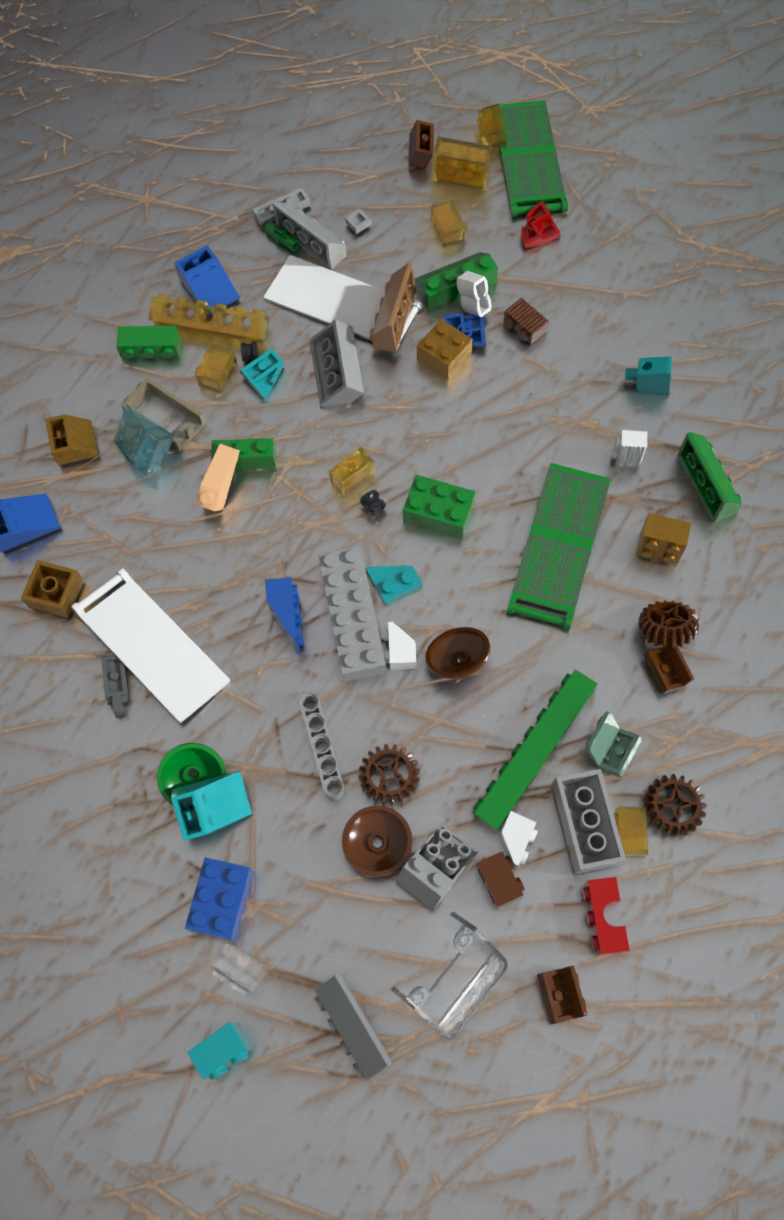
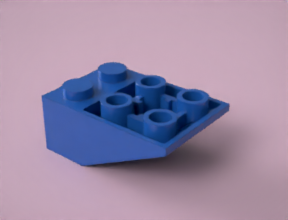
M208 245L174 262L178 278L206 316L240 299L219 260Z
M46 493L0 499L1 553L60 529Z
M291 577L265 580L266 600L271 616L296 653L300 654V646H304L303 633H301L302 617L299 610L300 595L297 584L293 585Z

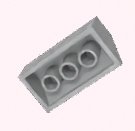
M273 203L276 226L287 230L289 235L300 242L299 247L327 268L332 270L346 257L345 242L331 234L327 228L319 225L314 218L308 217L300 208H296L291 203Z
M335 319L310 339L321 407L352 403L364 394L353 327Z
M601 769L556 777L551 785L575 875L625 862L624 850Z
M339 972L315 990L318 995L314 998L321 1011L326 1009L330 1019L327 1022L334 1034L339 1031L343 1038L340 1045L347 1056L352 1054L356 1063L353 1064V1067L360 1079L365 1077L366 1080H369L393 1063Z

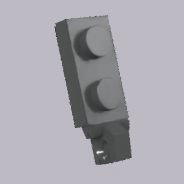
M116 655L101 657L107 705H113L115 716L124 715L123 703L128 702L125 665Z

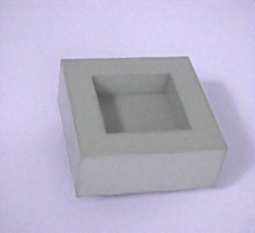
M359 208L345 217V223L358 234L371 225V219Z

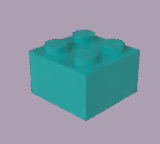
M229 1022L187 1053L201 1078L211 1079L212 1081L221 1078L229 1072L227 1067L231 1064L238 1065L249 1058L248 1052L253 1048L238 1023Z

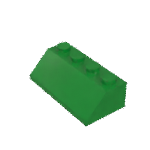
M479 252L414 278L416 290L426 308L431 310L460 298L461 294L457 288V278L466 271L484 276L488 286L497 283L498 267L491 255Z
M693 432L687 433L678 455L713 521L717 522L737 515L742 507L741 497L733 489L730 477L726 476L722 462L716 458L712 444L703 435Z

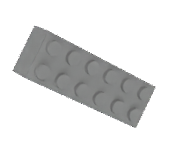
M360 546L318 554L343 681L348 682L387 674Z

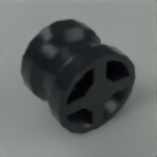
M252 341L251 344L241 342L243 362H247L250 359L255 360L259 357L257 341Z
M376 490L367 492L360 499L361 505L366 507V512L369 516L380 513L386 506L384 500L379 498V493Z

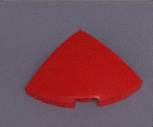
M543 201L530 210L526 216L527 223L525 228L522 226L521 237L525 248L542 245L561 236Z

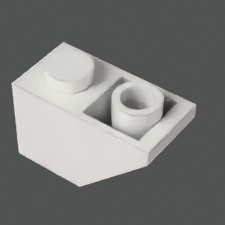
M388 622V629L384 630L385 643L389 642V650H385V663H390V670L416 669L415 640L395 623Z
M510 811L500 838L514 868L517 869L519 863L524 865L529 854L525 849L528 842L533 844L538 830L534 829L537 822Z

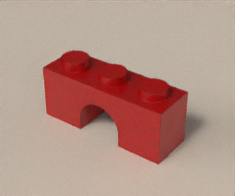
M617 878L588 880L585 883V887H582L584 902L588 901L589 906L586 917L588 926H592L594 936L590 937L592 950L597 952V956L630 951L626 927L612 926L604 918L605 907L618 904L621 901Z

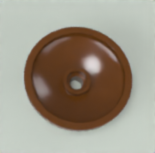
M459 627L437 636L428 646L425 659L428 668L433 674L447 679L463 678L473 674L486 663L491 652V646L488 637L482 631L471 627Z
M369 806L356 812L346 823L342 834V848L347 861L358 872L372 877L387 876L396 872L407 861L412 849V833L407 821L394 809L386 806ZM376 840L382 842V845L378 848L373 845Z

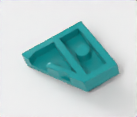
M271 348L242 368L240 373L265 401L284 366V362Z
M412 565L366 568V573L384 604L422 586V581Z

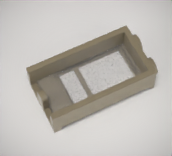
M149 378L139 383L136 390L126 397L121 405L126 417L131 418L176 448L179 452L186 447L206 424L201 412Z

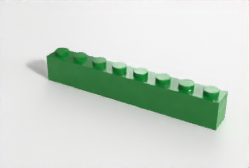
M576 669L571 675L569 673L566 674L561 682L563 687L560 692L555 690L549 699L551 704L548 709L543 708L536 718L538 720L536 726H530L524 734V737L527 739L522 745L519 743L516 745L511 753L514 757L510 763L505 761L498 772L501 776L497 781L492 780L485 790L488 794L484 800L479 798L473 807L475 811L473 818L495 834L598 685V683Z

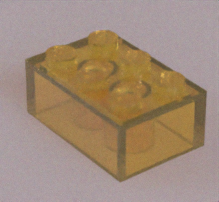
M438 136L433 150L432 180L486 190L491 173L493 146Z

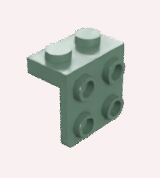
M606 711L603 717L599 718L593 735L588 738L586 751L598 769L622 778L642 739L640 735L621 729L612 713Z

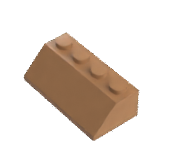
M410 263L391 275L390 281L386 283L385 296L381 298L380 311L376 313L375 326L370 331V340H372L374 349L397 352L416 292L413 267Z

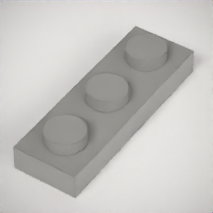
M299 188L252 210L258 223L263 227L269 222L276 221L273 203H291L296 208L302 210L311 206V200L304 189Z

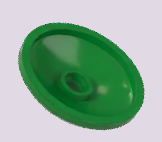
M184 743L172 748L161 760L157 771L158 788L165 800L173 805L171 800L172 789L227 774L226 767L220 755L211 747L201 743ZM194 769L197 771V774L192 776L188 771Z

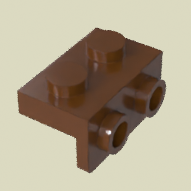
M666 646L665 648L649 650L643 654L662 694L680 690L694 680L678 646H674V648Z
M573 965L537 974L550 1025L587 1016L586 1002L582 996L579 977Z

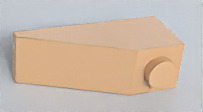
M219 444L201 483L195 505L212 511L223 510L240 450Z

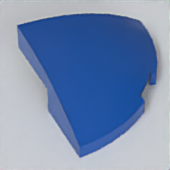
M463 312L443 315L445 322L473 339L472 346H486L484 316L478 317L473 314L464 316Z

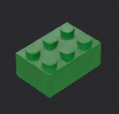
M416 474L403 508V521L463 538L475 503L476 491Z

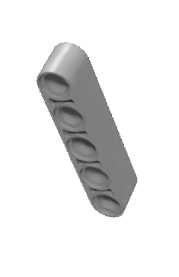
M306 692L300 697L299 705L322 787L330 801H339L344 796L345 788L320 701L315 693ZM309 701H313L316 703L315 706L310 709L305 708L304 706ZM318 721L322 723L318 729L310 728L313 722ZM325 742L328 746L325 750L320 751L316 749L318 743ZM326 763L334 765L333 769L329 772L322 770L323 765ZM331 785H339L340 790L337 793L332 794L328 792V788Z

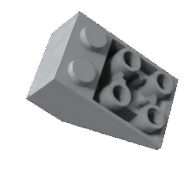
M441 823L405 864L396 882L434 911L478 851Z

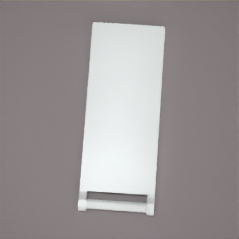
M290 255L264 295V299L326 324H330L336 319L352 326L354 335L370 340V331L375 326V316L380 311V301L385 296V290ZM413 300L401 340L416 313L423 306L418 300Z
M120 568L116 571V575L80 602L73 603L70 608L124 663L170 714L181 723L229 684L230 679L136 584L123 568ZM124 581L126 583L87 613L83 611V609L119 582Z

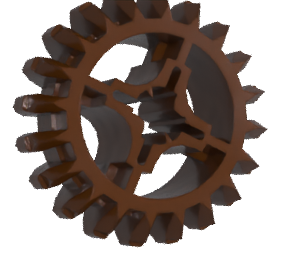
M664 600L661 603L656 601L655 604H648V607L643 608L642 613H640L638 628L642 638L647 639V643L654 642L655 646L662 645L663 648L666 646L674 648L677 645L682 647L683 644H690L691 640H695L699 631V618L695 609H690V605H683L682 602L675 603L674 600L672 602Z
M384 744V750L381 751L380 747L377 746L375 747L376 754L369 751L368 756L370 759H362L366 766L359 767V771L364 773L359 775V780L365 781L361 784V788H369L366 791L367 797L374 793V802H377L379 797L382 798V805L386 804V799H390L391 806H394V799L398 798L400 803H403L402 795L409 799L411 794L408 789L415 792L417 787L413 783L420 782V778L415 776L420 774V769L414 768L418 765L417 760L410 761L413 757L412 753L404 755L406 752L404 747L397 751V745L394 744L392 750H389L388 744ZM392 758L389 764L378 763L383 759ZM400 762L408 770L407 780L398 773ZM372 769L381 776L378 787L373 784L370 778ZM393 770L394 777L391 778L390 776L389 779H386L385 772L389 773V771ZM390 785H402V787H400L397 790L384 791Z
M675 774L670 776V780L666 775L661 777V781L655 779L653 781L654 786L649 785L647 788L650 793H645L643 796L648 800L643 803V807L650 809L644 815L646 817L652 816L649 824L652 825L656 822L658 824L656 831L659 832L664 828V835L666 836L670 834L671 830L674 837H678L680 832L683 836H687L689 831L694 832L697 830L696 825H702L703 822L700 818L706 816L702 809H705L707 804L700 802L705 798V795L697 794L700 786L693 788L691 786L693 780H689L686 783L684 782L685 776L683 775L678 780ZM670 789L668 799L657 801L659 792ZM680 791L683 792L689 798V800L684 799L681 796ZM673 801L679 805L677 810L670 805ZM692 809L690 819L679 823L681 813ZM660 811L666 812L669 815L670 821L666 819L660 813Z

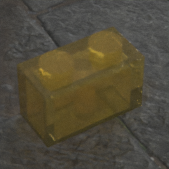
M500 104L479 109V118L476 121L480 130L478 132L480 144L483 143L486 150L506 145L505 120Z
M453 200L431 206V220L443 247L464 242L467 226L465 221L461 220L460 210L458 207H455Z
M212 343L210 349L206 350L203 362L196 368L195 377L199 386L220 393L237 361L234 350Z
M361 447L329 470L330 482L344 496L375 474L374 460Z
M618 806L613 814L625 858H645L648 855L646 807Z

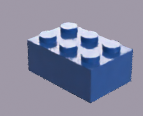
M204 857L184 929L193 933L235 942L254 871L250 867Z

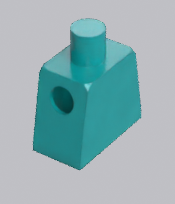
M672 356L640 358L638 368H626L625 380L637 381V390L640 392L669 395Z

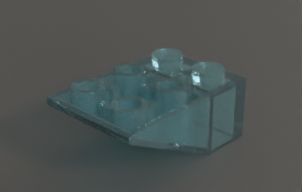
M126 405L114 441L130 464L143 473L150 474L162 470L174 435L131 406Z

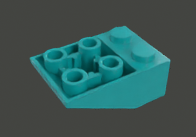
M240 770L172 789L171 800L184 841L207 835L252 814Z

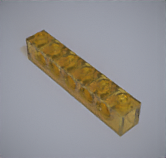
M159 294L158 297L151 296L148 319L150 321L266 341L270 317L264 315V311L253 310L252 313L245 312V308L234 306L233 310L226 309L227 305L215 303V306H208V302L196 300V303H190L189 299L177 297V300H172L169 295ZM174 305L175 312L173 315H170L169 308ZM193 308L194 315L192 318H188L187 313L189 309ZM208 312H212L213 318L207 322L206 315ZM231 315L232 321L226 325L225 317ZM246 318L251 320L248 328H245L243 325Z

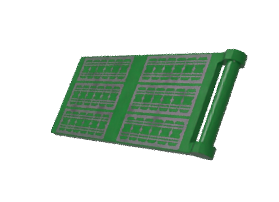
M546 101L493 105L492 110L511 207V216L517 217L518 214H528L536 206L518 207V204L538 203L541 201L560 200L559 203L545 205L549 211L561 210V212H567L568 201L565 196Z
M550 463L506 613L512 615L517 613L563 626V629L570 630L610 485V478ZM519 599L567 613V616L563 618L516 604V601Z

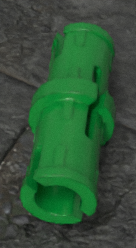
M269 222L265 226V232L275 238L277 243L285 245L293 252L298 249L300 242L289 235L287 230L279 228L273 222Z

